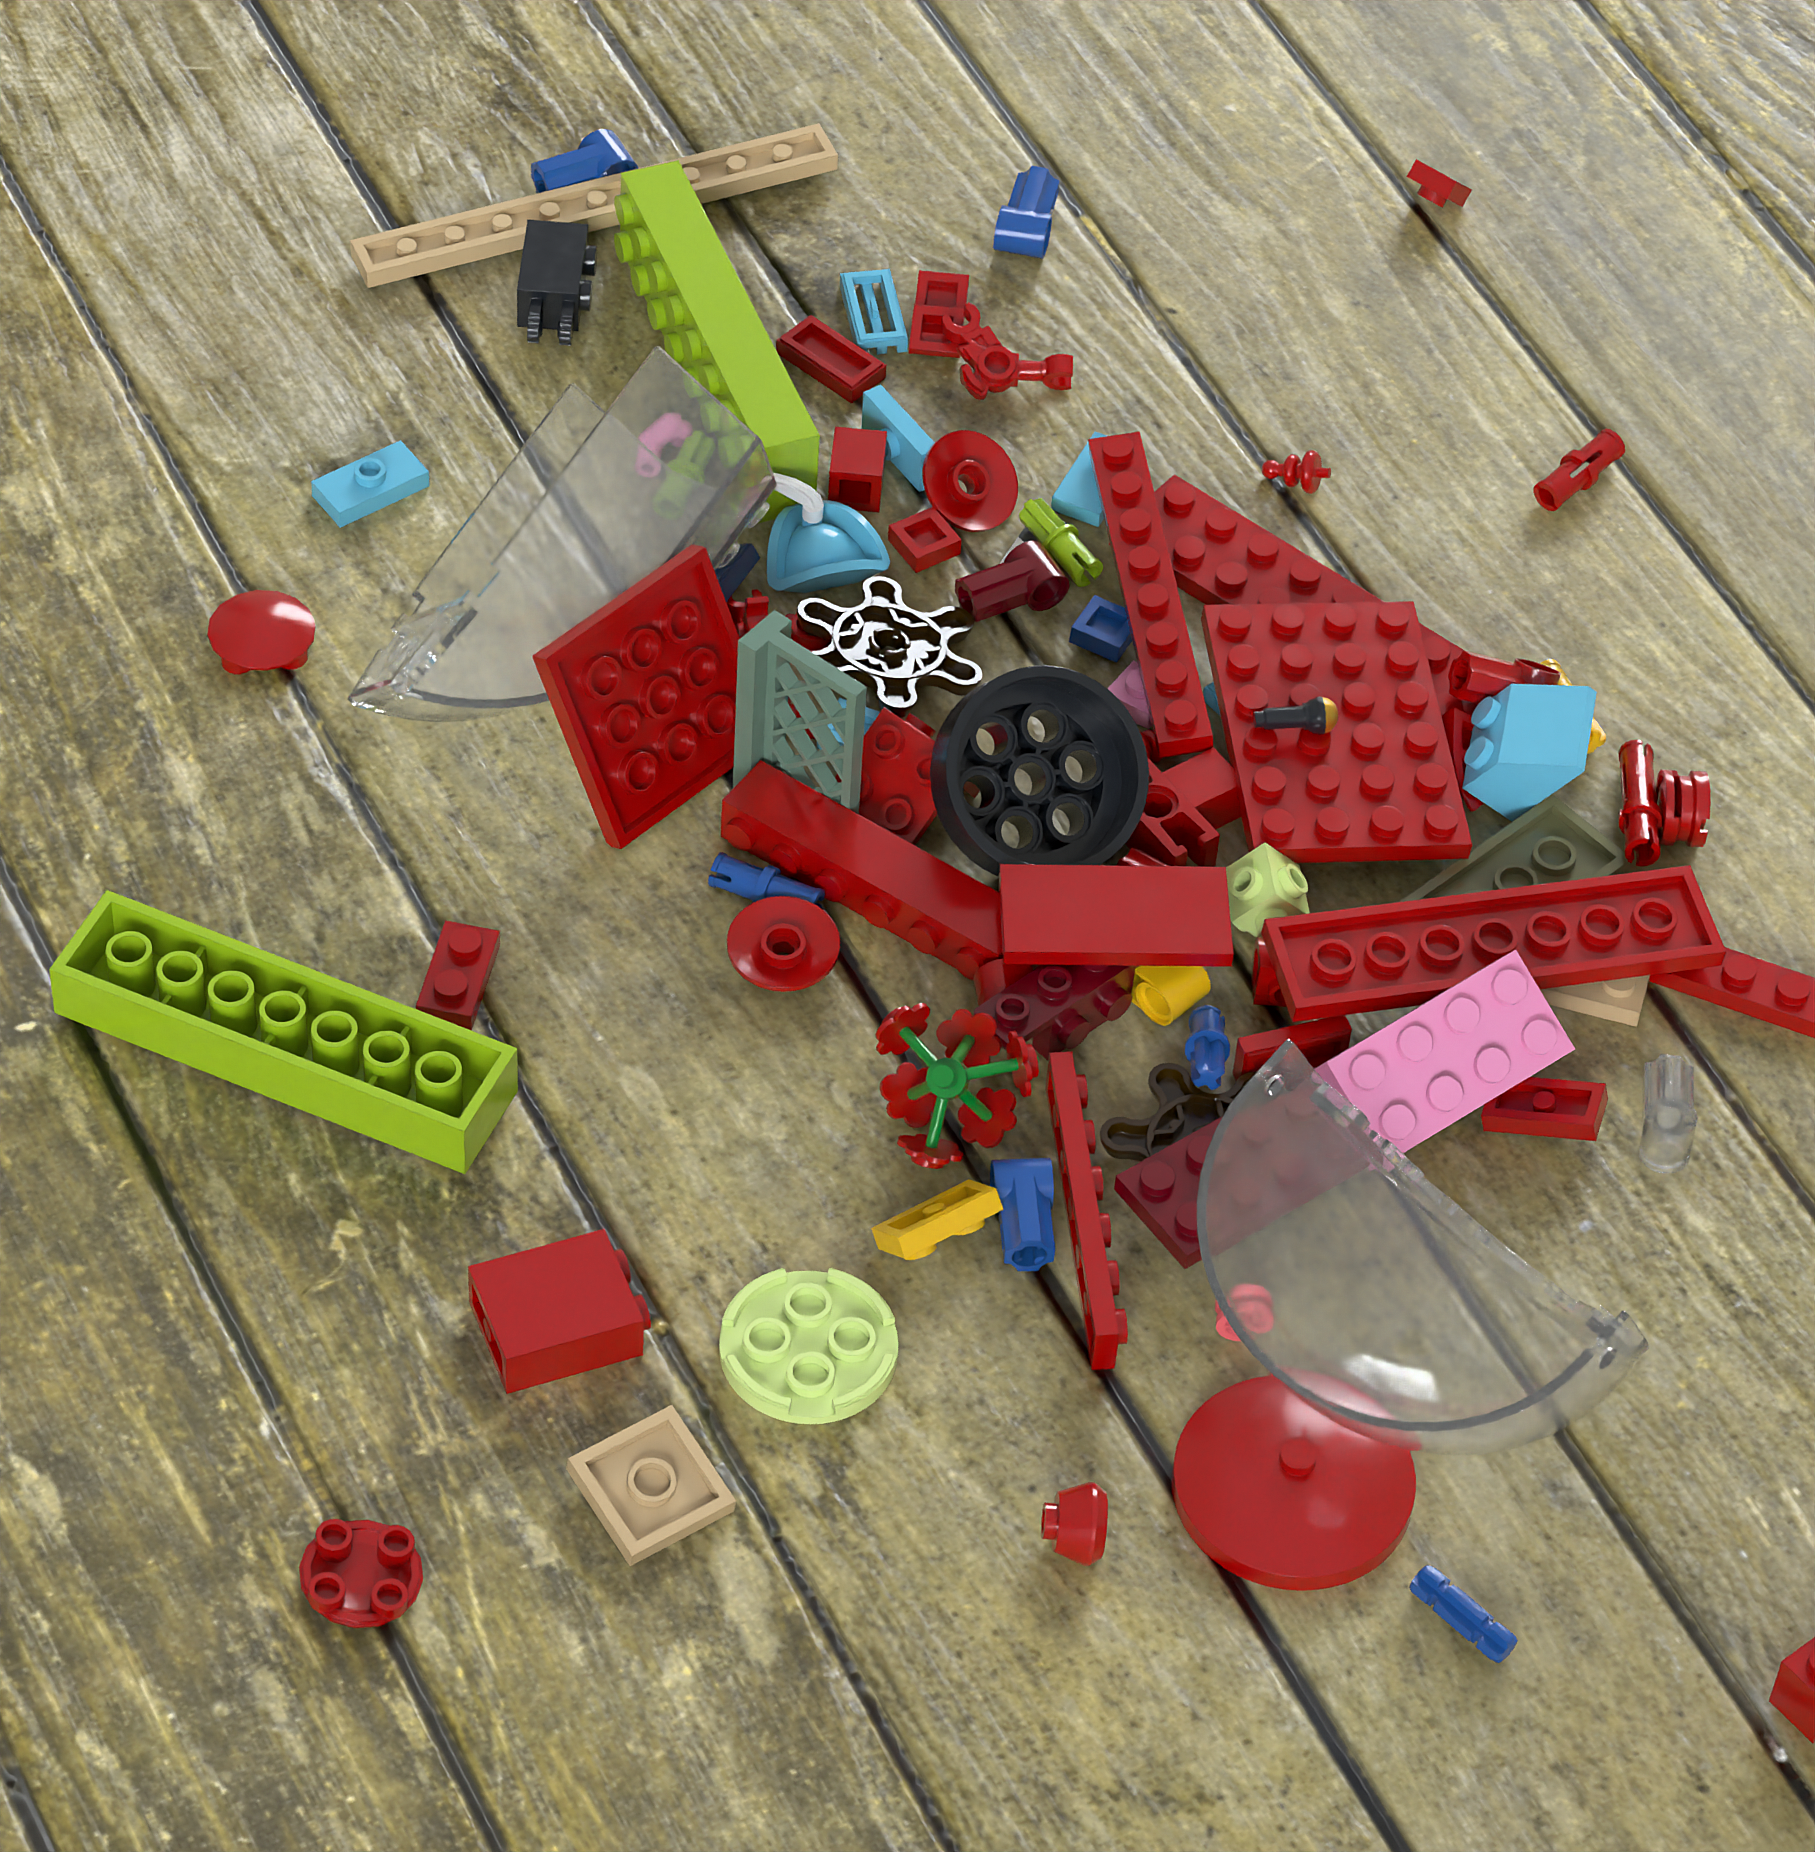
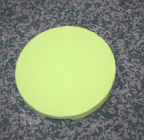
M781 1268L753 1280L732 1299L722 1318L719 1356L722 1370L731 1387L746 1403L756 1410L786 1422L824 1424L839 1421L861 1412L883 1394L896 1370L899 1342L895 1327V1317L890 1307L877 1291L861 1279L833 1268H829L828 1273L821 1271H793L786 1273L785 1268Z

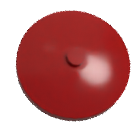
M1289 1374L1268 1375L1229 1386L1212 1396L1195 1411L1186 1423L1176 1446L1172 1470V1493L1179 1518L1192 1540L1206 1555L1224 1569L1241 1578L1267 1587L1296 1591L1320 1590L1346 1584L1364 1576L1378 1567L1393 1553L1401 1542L1412 1515L1416 1493V1474L1410 1450L1403 1436L1393 1422L1366 1398L1346 1387L1320 1378Z

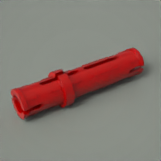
M1630 740L1625 742L1618 752L1623 810L1620 809L1618 813L1619 828L1625 835L1624 848L1627 861L1633 862L1635 851L1636 866L1645 867L1654 864L1661 855L1658 828L1661 829L1663 825L1662 811L1655 800L1653 749L1647 743L1644 746L1643 755V741Z

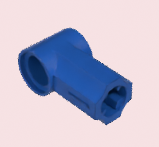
M600 129L587 135L577 150L532 163L531 177L536 193H541L638 169V165L612 130Z
M1031 166L1029 170L1018 173L1008 206L1002 205L999 211L994 234V250L1040 259L1045 257L1052 226V212L1058 197L1060 183L1059 180L1050 174L1049 169Z
M1051 1158L991 1160L990 1186L997 1189L1003 1210L999 1211L1004 1263L1016 1267L1017 1271H1038L1041 1266L1053 1262L1055 1256L1051 1216L1054 1201Z

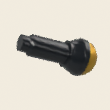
M1322 696L1310 699L1306 703H1302V706L1264 708L1262 711L1253 712L1254 727H1263L1265 730L1303 727L1304 730L1319 735L1330 732L1338 721V710L1335 703Z

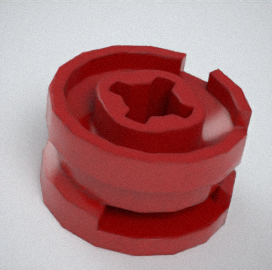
M1661 769L1655 786L1656 804L1659 805L1662 811L1663 825L1661 829L1658 828L1660 846H1673L1675 841H1685L1688 847H1703L1708 835V831L1704 829L1706 819H1710L1711 806L1710 782L1707 772L1690 771L1688 776H1680L1676 770Z

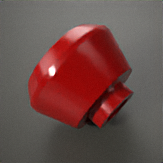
M1088 1482L1057 1491L1054 1503L1044 1502L1041 1517V1538L1052 1541L1053 1552L1083 1566H1090L1102 1558L1108 1523L1106 1491L1095 1482Z

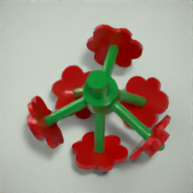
M918 1003L912 1008L909 1006L896 1008L883 1019L875 1034V1038L879 1041L876 1050L880 1055H886L890 1051L894 1055H899L911 1047L928 1067L917 1070L915 1065L910 1062L900 1064L897 1067L896 1074H888L881 1080L880 1092L884 1099L889 1101L886 1107L887 1114L892 1119L903 1118L909 1127L919 1129L926 1126L930 1121L931 1113H933L928 1135L898 1136L897 1144L905 1149V1153L911 1156V1160L915 1164L925 1168L941 1169L946 1164H949L950 1161L960 1162L963 1158V1153L958 1151L959 1146L956 1143L939 1139L948 1101L959 1098L963 1102L958 1110V1120L964 1126L961 1131L962 1138L968 1143L977 1141L984 1148H993L1002 1141L1004 1132L1013 1129L1017 1123V1117L1012 1112L1017 1103L1016 1097L1008 1089L994 1092L989 1087L980 1089L975 1097L968 1090L970 1080L1012 1071L1016 1088L1020 1089L1023 1097H1030L1032 1092L1030 1081L1039 1075V1058L1032 1044H1026L1024 1038L1018 1036L1016 1030L1008 1033L1009 1042L1006 1044L1008 1060L990 1063V1056L997 1055L1002 1048L1001 1040L994 1036L997 1031L996 1021L987 1013L972 1015L966 1009H958L953 1014L952 1020L943 1021L936 1030L938 1041L947 1047L945 1050L946 1058L938 1059L918 1038L926 1031L928 1024L925 1020L930 1014V1008L927 1004Z

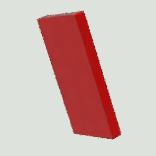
M1000 864L999 895L1003 964L1232 967L1234 952L1226 867Z

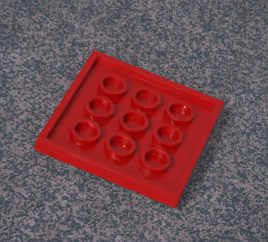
M691 544L532 656L605 841L614 848H624L734 767L738 640H740L706 547Z

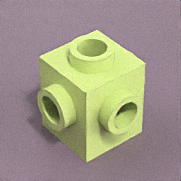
M1263 843L1226 867L1230 919L1239 930L1243 932L1248 931L1255 937H1262L1261 931L1264 919L1310 913L1306 897L1308 884L1301 872L1300 866L1267 843Z

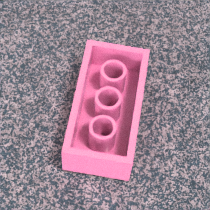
M1514 950L1308 1072L1323 1099L1372 1151L1370 1164L1365 1167V1170L1369 1172L1388 1163L1575 1050V1047L1518 952Z

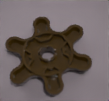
M882 576L868 578L863 583L862 595L864 602L856 607H839L820 598H808L801 601L796 611L800 627L803 631L822 638L830 644L828 647L812 651V653L861 684L873 689L877 694L876 698L880 711L885 707L898 717L903 718L916 705L917 693L915 689L933 686L955 695L966 696L977 688L982 680V670L976 663L954 655L948 648L949 645L963 641L973 629L974 618L965 609L947 606L930 613L918 612L904 604L900 585L896 581ZM886 646L896 649L895 651L886 650L884 655L880 654V650Z
M1162 1063L1151 1070L1148 1079L1149 1088L1159 1103L1157 1113L1150 1118L1142 1120L1126 1117L1111 1118L1101 1127L1100 1141L1107 1154L1111 1157L1141 1162L1275 1088L1277 1085L1266 1074L1249 1072L1240 1076L1230 1090L1221 1094H1212L1197 1088L1193 1084L1189 1072L1184 1067L1174 1063Z

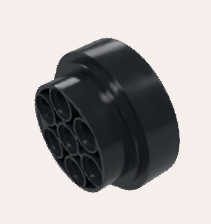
M1048 665L1029 666L1009 671L978 686L963 697L950 711L938 732L933 747L930 783L938 817L951 840L972 862L999 877L1000 864L1100 865L1111 858L1130 838L1142 816L1148 794L1149 767L1145 745L1134 719L1110 690L1087 675L1071 669ZM1030 716L1037 718L1043 724L1045 736L1042 742L1036 741L1029 734L1027 723ZM979 728L986 730L993 738L994 750L992 755L984 753L977 744L976 735ZM1068 756L1075 758L1081 765L1082 778L1080 782L1072 780L1066 772L1065 763ZM1017 768L1025 771L1031 779L1032 789L1029 795L1022 793L1015 784L1014 776ZM966 781L972 782L980 790L981 803L978 808L971 806L964 798L963 788ZM1055 809L1063 811L1069 819L1070 827L1067 835L1061 834L1054 827L1052 816ZM1005 821L1013 824L1018 831L1019 843L1016 848L1010 847L1003 840L1001 829Z

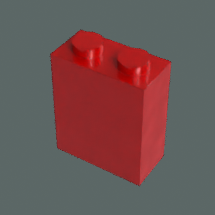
M605 1229L468 1266L469 1303L506 1394L643 1356L644 1330L651 1328L648 1307L641 1294L633 1296L628 1284L631 1283V1272L626 1255L622 1249H613Z

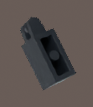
M527 220L517 286V327H527V343H539L543 329L557 330L559 345L571 346L573 331L579 330L581 311L591 310L593 284L591 280H586V276H595L597 246L588 245V224Z

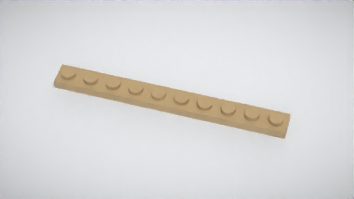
M818 123L650 165L655 166L679 160L700 203L703 204L837 170L838 153ZM621 173L350 240L351 257L367 288L521 250L524 246L527 220L588 224V232L620 225L615 211L614 198L621 193Z

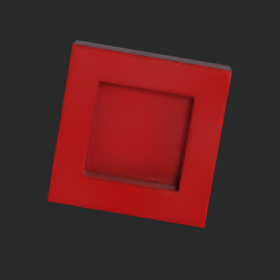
M1417 159L1406 176L1421 184L1417 192L1418 195L1442 208L1447 199L1463 207L1472 189Z
M934 507L890 524L888 527V541L915 573L961 554L962 539Z

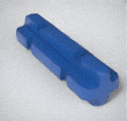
M1430 1565L1424 1566L1411 1581L1409 1586L1411 1592L1429 1606L1434 1605L1433 1611L1472 1643L1477 1641L1476 1648L1490 1660L1500 1663L1507 1658L1517 1644L1516 1636L1498 1622L1493 1623L1494 1617L1458 1586L1456 1587L1454 1584L1449 1586L1451 1580L1437 1568Z

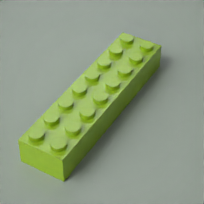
M679 160L621 173V193L614 198L615 211L620 223V232L614 234L617 257L621 263H628L633 289L637 296H644L647 302L651 326L654 330H661L664 336L667 358L671 364H678L681 370L684 392L688 399L695 398L698 404L699 419L703 431L706 434H713L716 441L719 463L723 469H730L733 475L734 490L741 505H748L756 523L774 520L785 507L800 503L770 487L766 491L757 490L754 487L756 477L763 473H778L798 479L811 486L817 492L820 435Z
M109 890L105 891L49 969L54 1013L463 1174H466L518 1092L517 1048Z

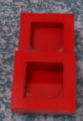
M919 270L909 354L960 358L956 350L960 344L946 339L942 333L941 322L942 316L948 314L954 324L964 326V305L967 304L969 275Z

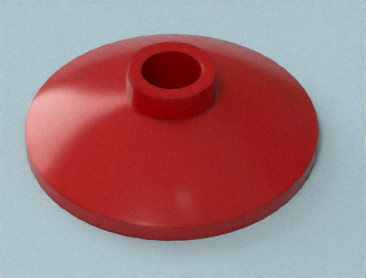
M958 430L944 435L928 450L923 463V485L930 504L946 522L964 531L985 532L1002 524L1011 515L1018 498V479L1011 459L993 439L976 431ZM958 480L965 484L967 493L960 487Z
M775 896L758 900L738 913L728 930L727 952L735 970L750 983L772 991H796L818 983L831 972L838 960L840 936L832 918L819 906L797 897ZM785 952L789 955H778L777 953Z

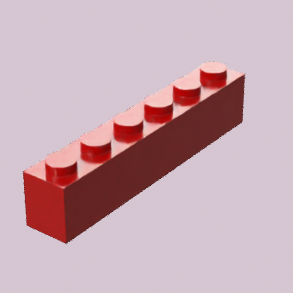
M762 760L722 799L721 837L728 840L735 848L747 851L772 866L779 868L781 874L785 876H792L804 884L824 889V898L827 900L838 902L865 917L872 925L884 928L911 943L918 951L924 954H931L954 967L970 980H973L975 972L981 966L990 961L1003 958L1000 895L998 891Z

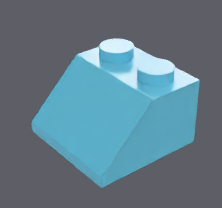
M1510 684L1494 697L1484 698L1475 708L1471 718V722L1475 726L1472 729L1470 746L1464 757L1466 769L1462 789L1510 821H1514L1585 771L1597 692L1589 686Z

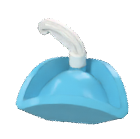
M763 473L756 477L754 487L757 490L766 491L770 487L800 503L785 507L775 519L770 533L767 551V581L776 591L808 593L854 584L889 568L890 558L882 539L873 526L856 510L836 501L822 500L821 495L811 486L789 476L778 473Z

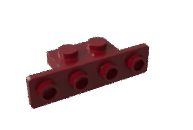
M1040 965L975 1008L973 1015L987 1013L994 1018L997 1024V1031L994 1036L1001 1040L1002 1047L1005 1050L1006 1044L1009 1042V1031L1016 1030L1018 1036H1022L1025 1042L1033 1038L1032 1046L1048 1061L1049 1053L1061 1052L1066 1048L1073 1049L1084 1041L1089 1032L1107 1020H1117L1128 1010L1132 1002L1135 969L1139 966Z

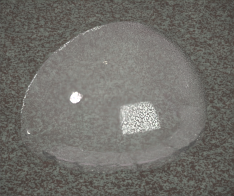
M1287 1039L1247 1082L1219 1122L1206 1152L1197 1197V1232L1208 1282L1227 1321L1252 1355L1293 1395L1314 1411L1338 1425L1379 1443L1430 1454L1483 1455L1519 1448L1564 1430L1604 1402L1622 1384L1641 1356L1649 1349L1646 1338L1630 1315L1622 1310L1615 1318L1602 1306L1597 1310L1595 1307L1589 1306L1580 1300L1576 1302L1561 1288L1507 1248L1458 1204L1423 1177L1425 1174L1392 1142L1387 1139L1385 1140L1377 1132L1371 1130L1368 1127L1371 1123L1367 1120L1366 1115L1326 1083L1313 1069L1297 1046L1290 1039Z

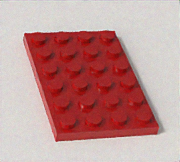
M1414 601L1224 604L1203 606L1201 623L1230 764L1234 768L1237 782L1236 793L1249 852L1263 843H1267L1295 863L1469 859L1472 840ZM1319 696L1330 699L1335 703L1338 710V721L1335 727L1330 732L1319 735L1304 730L1303 727L1265 730L1263 727L1255 728L1253 723V712L1262 711L1264 708L1302 706V703H1306L1310 699Z

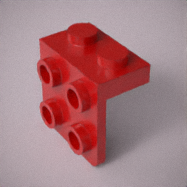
M884 707L863 738L859 815L916 845L937 816L930 783L931 757L935 744L932 737L936 731L911 713L903 720ZM836 774L835 778H836L837 782H838V783L842 782V780H841V778L839 777V775ZM965 782L963 791L975 799L980 790L972 782Z

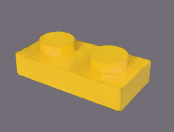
M968 1179L872 1227L871 1230L879 1250L905 1260H915L934 1252L937 1248L936 1243L952 1235H966L979 1230L985 1225L986 1218L1003 1210L996 1188Z

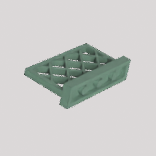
M773 610L738 640L733 788L762 760L781 772L785 770L790 777L859 814L867 687L791 639L792 620ZM790 663L796 666L804 680H798L790 667ZM831 689L847 698L846 708H842ZM807 691L813 693L823 709V713H819ZM788 696L801 715V718H797L790 708ZM832 723L844 745L840 746L827 724ZM804 729H810L822 750L816 749ZM786 734L799 752V755H795L786 741ZM830 761L842 782H837L825 762ZM803 766L809 768L820 787H815Z

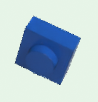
M1094 595L1072 625L1069 642L1117 663L1132 642L1125 608Z

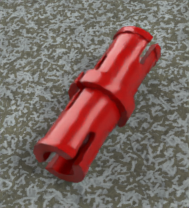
M1603 429L1580 450L1569 451L1562 457L1560 466L1534 486L1533 493L1538 503L1548 511H1556L1579 490L1591 488L1598 481L1599 473L1606 469L1613 461L1624 455L1625 445L1621 437L1611 429ZM1585 462L1589 463V465L1586 466L1575 477H1570V475L1574 471H1576L1580 466H1582Z

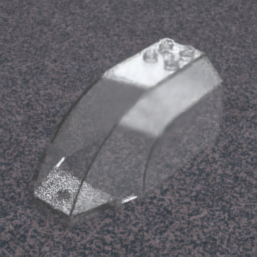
M660 346L653 348L606 412L575 383L569 384L420 581L412 594L420 603L411 616L408 617L403 613L396 619L391 627V630L396 634L385 650L381 648L375 653L347 700L355 707L382 715L430 722H463L487 719L549 702L550 700L532 658L534 654L691 544L706 547L714 571L716 568H723L734 558L740 549L737 539L746 527L748 529L752 528L763 518L770 507L766 500L777 486L762 440Z

